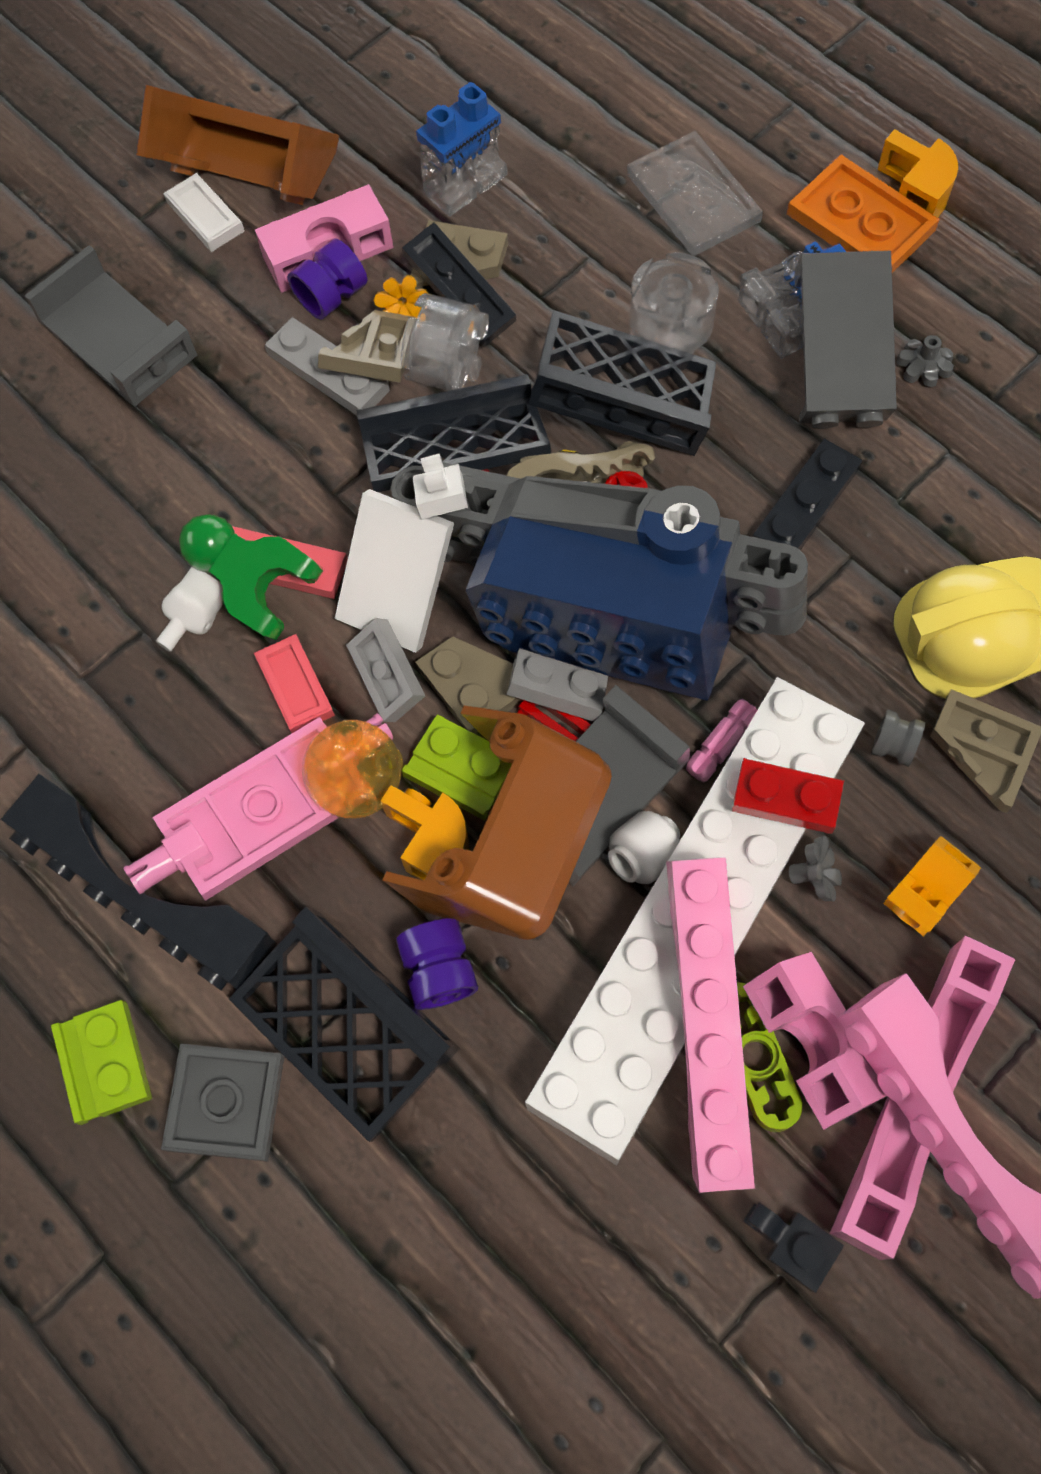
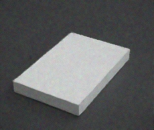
M371 489L363 492L335 619L360 630H363L375 618L388 619L401 647L415 653L420 650L426 635L454 522L439 516L421 520L418 508Z

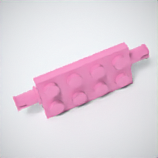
M376 713L371 719L342 736L339 732L337 734L330 732L320 717L152 817L165 837L161 840L163 845L129 866L126 865L123 869L130 877L132 884L139 894L145 893V890L178 870L182 874L187 872L204 900H208L371 798V790L361 777L356 766L359 765L358 760L386 742L393 740V735L387 724H382V717Z

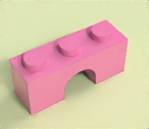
M369 184L255 229L262 256L281 293L291 289L287 279L288 273L305 260L310 259L314 261L315 252L332 239L336 238L344 242L360 261L393 248L389 219Z
M812 952L779 962L743 986L769 1033L778 1029L789 1031L803 1045L808 1055L810 1067L808 1074L796 1080L823 1130L887 1096L880 1088L877 1080L878 1076L865 1057L855 1051L849 1044L845 1035V1029L837 1019L846 1009Z

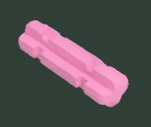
M740 699L728 711L729 715L719 722L701 744L702 748L697 750L687 762V772L698 781H708L717 770V764H721L740 741L757 712V709L746 700Z

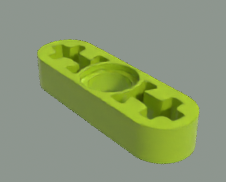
M737 982L738 1001H748L750 1005L744 1013L748 1029L756 1023L761 1031L748 1032L742 1036V1049L748 1043L758 1042L765 1045L771 1054V1063L763 1071L751 1070L744 1063L747 1102L755 1121L763 1129L771 1132H782L793 1126L800 1118L802 1113L801 1097L774 1031L769 1033L743 988L746 984ZM775 1072H778L781 1081H774L771 1086L778 1100L787 1099L790 1107L783 1112L784 1121H779L775 1114L766 1115L763 1106L770 1101L766 1087L764 1085L755 1091L752 1082L764 1081Z

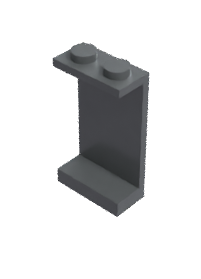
M90 245L24 295L38 321L133 407L137 406L197 356L188 330L177 320L167 326L104 271L95 250Z
M891 250L802 253L795 268V287H801L805 387V406L799 414V423H812V427L816 429L833 428L838 426L839 422L856 421V426L858 427L880 426L897 409Z
M617 685L603 698L605 711L576 741L598 753L609 765L612 777L568 882L572 887L609 848L611 834L638 812L643 811L690 760V747Z

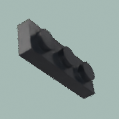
M435 222L402 247L403 256L484 347L516 322L517 314Z
M824 438L754 532L753 537L788 544L801 550L859 471L863 460Z

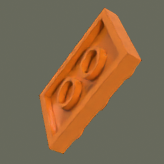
M842 154L789 202L787 209L788 216L830 245L834 246L840 243L846 252L891 250L892 273L936 231L940 220Z

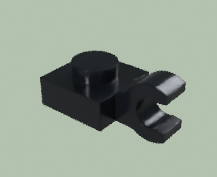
M760 1202L753 1204L742 1221L774 1244L766 1259L813 1293L817 1292L845 1246L799 1212H794L786 1224L777 1214Z

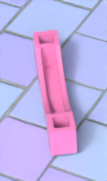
M726 857L666 861L670 913L675 940L684 1023L688 1087V1128L693 1180L700 1193L755 1189Z
M966 935L949 950L927 1002L939 1018L940 1046L946 1075L952 1091H954L971 1052L997 1006L1015 962L1014 958ZM889 1097L885 1101L830 1231V1234L879 1260L894 1259L914 1210L919 1186L930 1150L919 1143L914 1137L909 1120L898 1104Z
M907 973L879 985L837 1017L845 1029V1035L849 1044L855 1051L863 1055L878 1076V1084L882 1091L898 1104L909 1120L914 1137L919 1143L930 1150L944 1170L943 1175L947 1184L955 1193L963 1197L977 1217V1225L982 1234L998 1247L1010 1264L1011 1274L1017 1284L1027 1293L1031 1294L1033 1298H1041V1194L1022 1184L1003 1168L975 1136L959 1109L946 1075L940 1046L939 1018Z

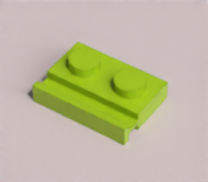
M437 714L413 751V756L409 763L404 765L401 771L403 777L438 796L445 793L458 807L485 821L489 810L496 801L512 763L501 761L492 752L489 741Z
M119 1000L73 1017V1020L51 1025L75 1124L83 1125L88 1123L89 1120L100 1116L105 1117L152 1099L128 1003Z

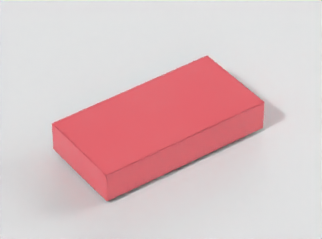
M296 634L254 653L291 733L319 717L322 721H325L335 716Z

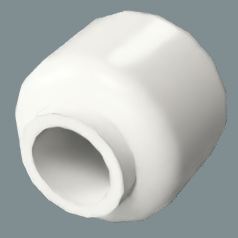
M652 811L638 812L611 834L609 840L610 851L608 852L609 862L614 871L627 882L635 881L639 884H651L658 879L666 865V861L670 859L680 842V831L677 825L667 816H660Z

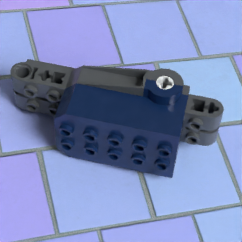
M443 462L444 468L454 465ZM411 466L397 473L391 485L394 499L417 508L413 476L425 473L423 466ZM459 466L464 480L468 508L438 515L441 518L454 522L444 562L456 560L469 563L474 567L465 590L482 632L489 640L510 652L518 653L520 648L610 677L708 701L733 625L750 634L764 632L786 636L798 631L806 621L808 562L805 555L798 548L788 544L741 535L739 521L720 517L716 501L706 491L694 486H675L660 491L650 488L525 476L520 479Z

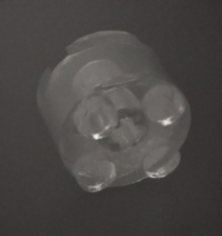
M678 252L666 254V259L653 262V258L644 262L638 268L632 280L630 304L631 335L694 354L695 350L700 348L709 339L715 321L719 287L712 277V270L707 263L693 255Z
M428 293L422 294L415 303V306L422 307L418 318L409 317L404 331L401 348V366L410 371V373L404 375L405 379L447 391L463 388L467 381L475 382L479 376L482 362L481 357L477 356L479 341L486 335L489 323L488 314L480 312L476 305Z

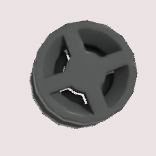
M887 709L876 734L871 754L878 757L886 754L896 757L899 764L909 767L918 749L925 728V722L918 719L911 721L900 719L897 712Z

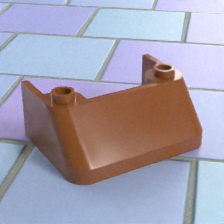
M146 85L137 155L171 162L170 171L189 176L195 174V169H200L271 187L281 191L280 200L304 205L305 198H314L337 152L340 135Z
M464 705L460 714L490 742L492 752L501 761L512 763L473 851L461 848L446 850L435 859L424 881L386 871L382 881L425 913L447 919H456L461 923L524 940L534 939L548 929L555 916L610 785L611 769L595 751L524 714Z

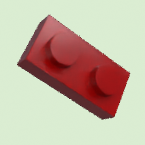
M743 758L732 812L832 834L836 828L844 780Z

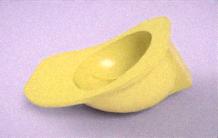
M1018 557L979 565L951 567L917 584L903 596L895 611L894 630L916 680L925 690L945 699L951 689L969 697L978 698L1041 671V559Z

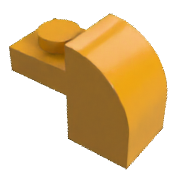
M894 129L885 139L877 170L901 183L899 193L938 218L944 211L958 173V161L951 147L940 138L928 148Z
M390 785L380 800L386 816L416 833L400 857L406 872L424 881L431 865L440 854L452 848L469 850V838L463 814L448 795L442 793L434 807L431 808V802L421 793L411 788H407L403 792Z
M940 836L883 904L924 937L976 877L981 867Z

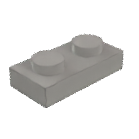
M375 618L346 645L383 722H396L425 697L388 619Z
M519 648L514 660L506 695L595 722L603 710V698L606 693L608 676Z

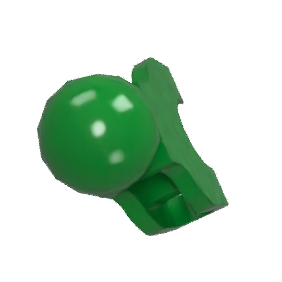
M217 515L193 517L183 526L179 537L180 550L184 560L192 568L202 572H210L220 580L223 587V600L228 613L271 640L279 638L284 630V623L267 607L265 594L269 584L276 577L288 574L298 577L308 584L315 583L324 572L318 563L287 540L273 536L263 537L255 541L245 540L235 534L233 527L224 518Z

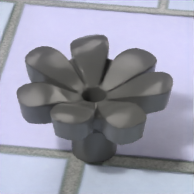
M930 335L925 338L924 343L916 339L908 341L904 350L897 356L896 361L900 366H908L903 374V378L907 382L914 383L922 376L924 385L934 387L937 385L938 375L943 378H949L952 375L954 367L951 363L953 352L949 348H940L942 344L941 339Z
M822 836L814 839V843L806 845L805 856L807 861L790 865L789 876L793 884L810 882L815 887L818 898L823 901L834 902L836 900L834 886L842 885V875L840 870L831 867L835 863L834 853L831 847L829 848L827 836Z

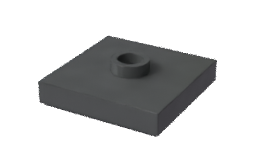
M180 1044L161 1150L268 1162L285 1056L281 1053Z

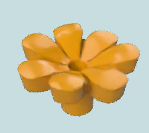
M406 275L402 283H398L393 277L388 278L383 283L385 291L377 292L374 297V303L377 307L385 308L384 312L416 317L417 321L423 322L428 316V312L423 305L427 304L430 298L425 289H415L417 283L413 276Z

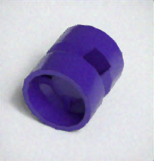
M336 238L330 240L315 252L314 261L310 259L305 260L289 272L287 277L296 298L311 315L319 320L327 317L341 305V297L345 299L352 297L368 281L365 269L358 257L344 242Z
M440 919L423 923L404 931L396 938L403 967L413 970L414 973L408 980V985L415 1009L425 1010L442 1007L463 1000L478 991V984L471 961L461 958V955L466 950V944L458 920Z

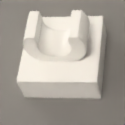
M440 454L421 458L425 473L413 476L416 506L421 520L468 508L464 480L459 464L444 468Z

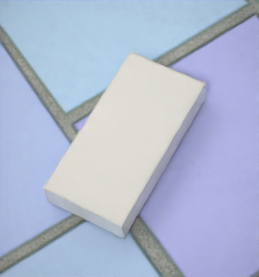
M197 173L164 193L167 204L211 252L244 232L239 218Z

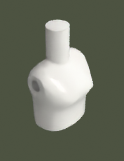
M191 567L182 581L163 600L162 611L171 621L157 638L156 643L171 652L186 630L198 635L208 632L216 614L224 604L221 582L206 572Z

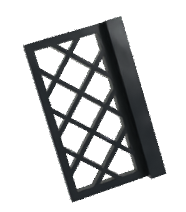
M553 310L528 405L695 456L710 428L712 415L708 414L716 361ZM557 329L574 333L579 341L567 345L558 334ZM603 343L613 345L621 354L609 358L599 345ZM588 350L597 363L584 367L575 354ZM644 356L654 358L662 367L650 371L640 358ZM563 359L571 370L549 363ZM629 363L638 376L626 380L616 367ZM689 369L701 373L703 378L691 384L681 370ZM605 372L614 384L593 378L592 376ZM670 376L679 389L667 393L658 379ZM646 385L655 397L634 391V389ZM687 398L695 409L676 404L675 402Z
M528 374L356 410L373 491L391 490L392 480L397 473L411 466H422L421 458L440 454L441 458L445 459L442 462L454 465L459 464V466L478 470L520 462V459L527 456L550 454V441L538 409L535 406L528 405L532 390ZM496 430L507 433L502 439L490 436ZM521 438L536 441L522 445L516 443ZM453 439L463 442L458 448L447 446ZM477 447L489 450L479 454L472 453ZM409 449L420 451L413 458L403 455ZM391 465L401 468L395 472L382 474Z
M305 907L292 921L296 926L234 992L229 1000L368 1142H373L443 1063L447 1064L460 1048L421 1010L415 1009L414 1003L320 912ZM301 941L312 952V974L287 975V955ZM321 962L332 973H321ZM277 967V976H269ZM339 979L347 986V1009L322 1010V980ZM312 981V1010L287 1012V982ZM262 983H277V1012L260 1013L247 999ZM356 996L368 1008H356ZM375 1014L382 1021L383 1044L357 1045L356 1015ZM347 1015V1046L322 1047V1016ZM312 1017V1047L295 1048L287 1040V1018ZM267 1019H277V1029ZM392 1032L404 1043H392ZM411 1049L425 1064L411 1080L392 1081V1050ZM383 1050V1081L357 1083V1051ZM347 1052L348 1083L330 1084L322 1076V1053ZM312 1053V1064L302 1054ZM383 1087L384 1110L370 1124L357 1111V1088ZM393 1087H404L393 1099ZM336 1089H348V1101Z

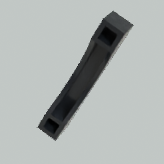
M41 774L35 777L0 819L15 831L9 838L12 842L32 856L38 849L51 858L45 865L66 881L70 882L75 875L88 884L82 892L107 909L112 901L125 910L120 919L143 936L149 929L162 936L163 940L158 946L181 963L188 956L202 965L197 974L220 991L223 990L226 984L237 990L277 945L266 931L229 905L208 907L178 905L147 896L144 893L139 894L135 888L124 883L117 876L105 859L95 836L91 814L74 797Z

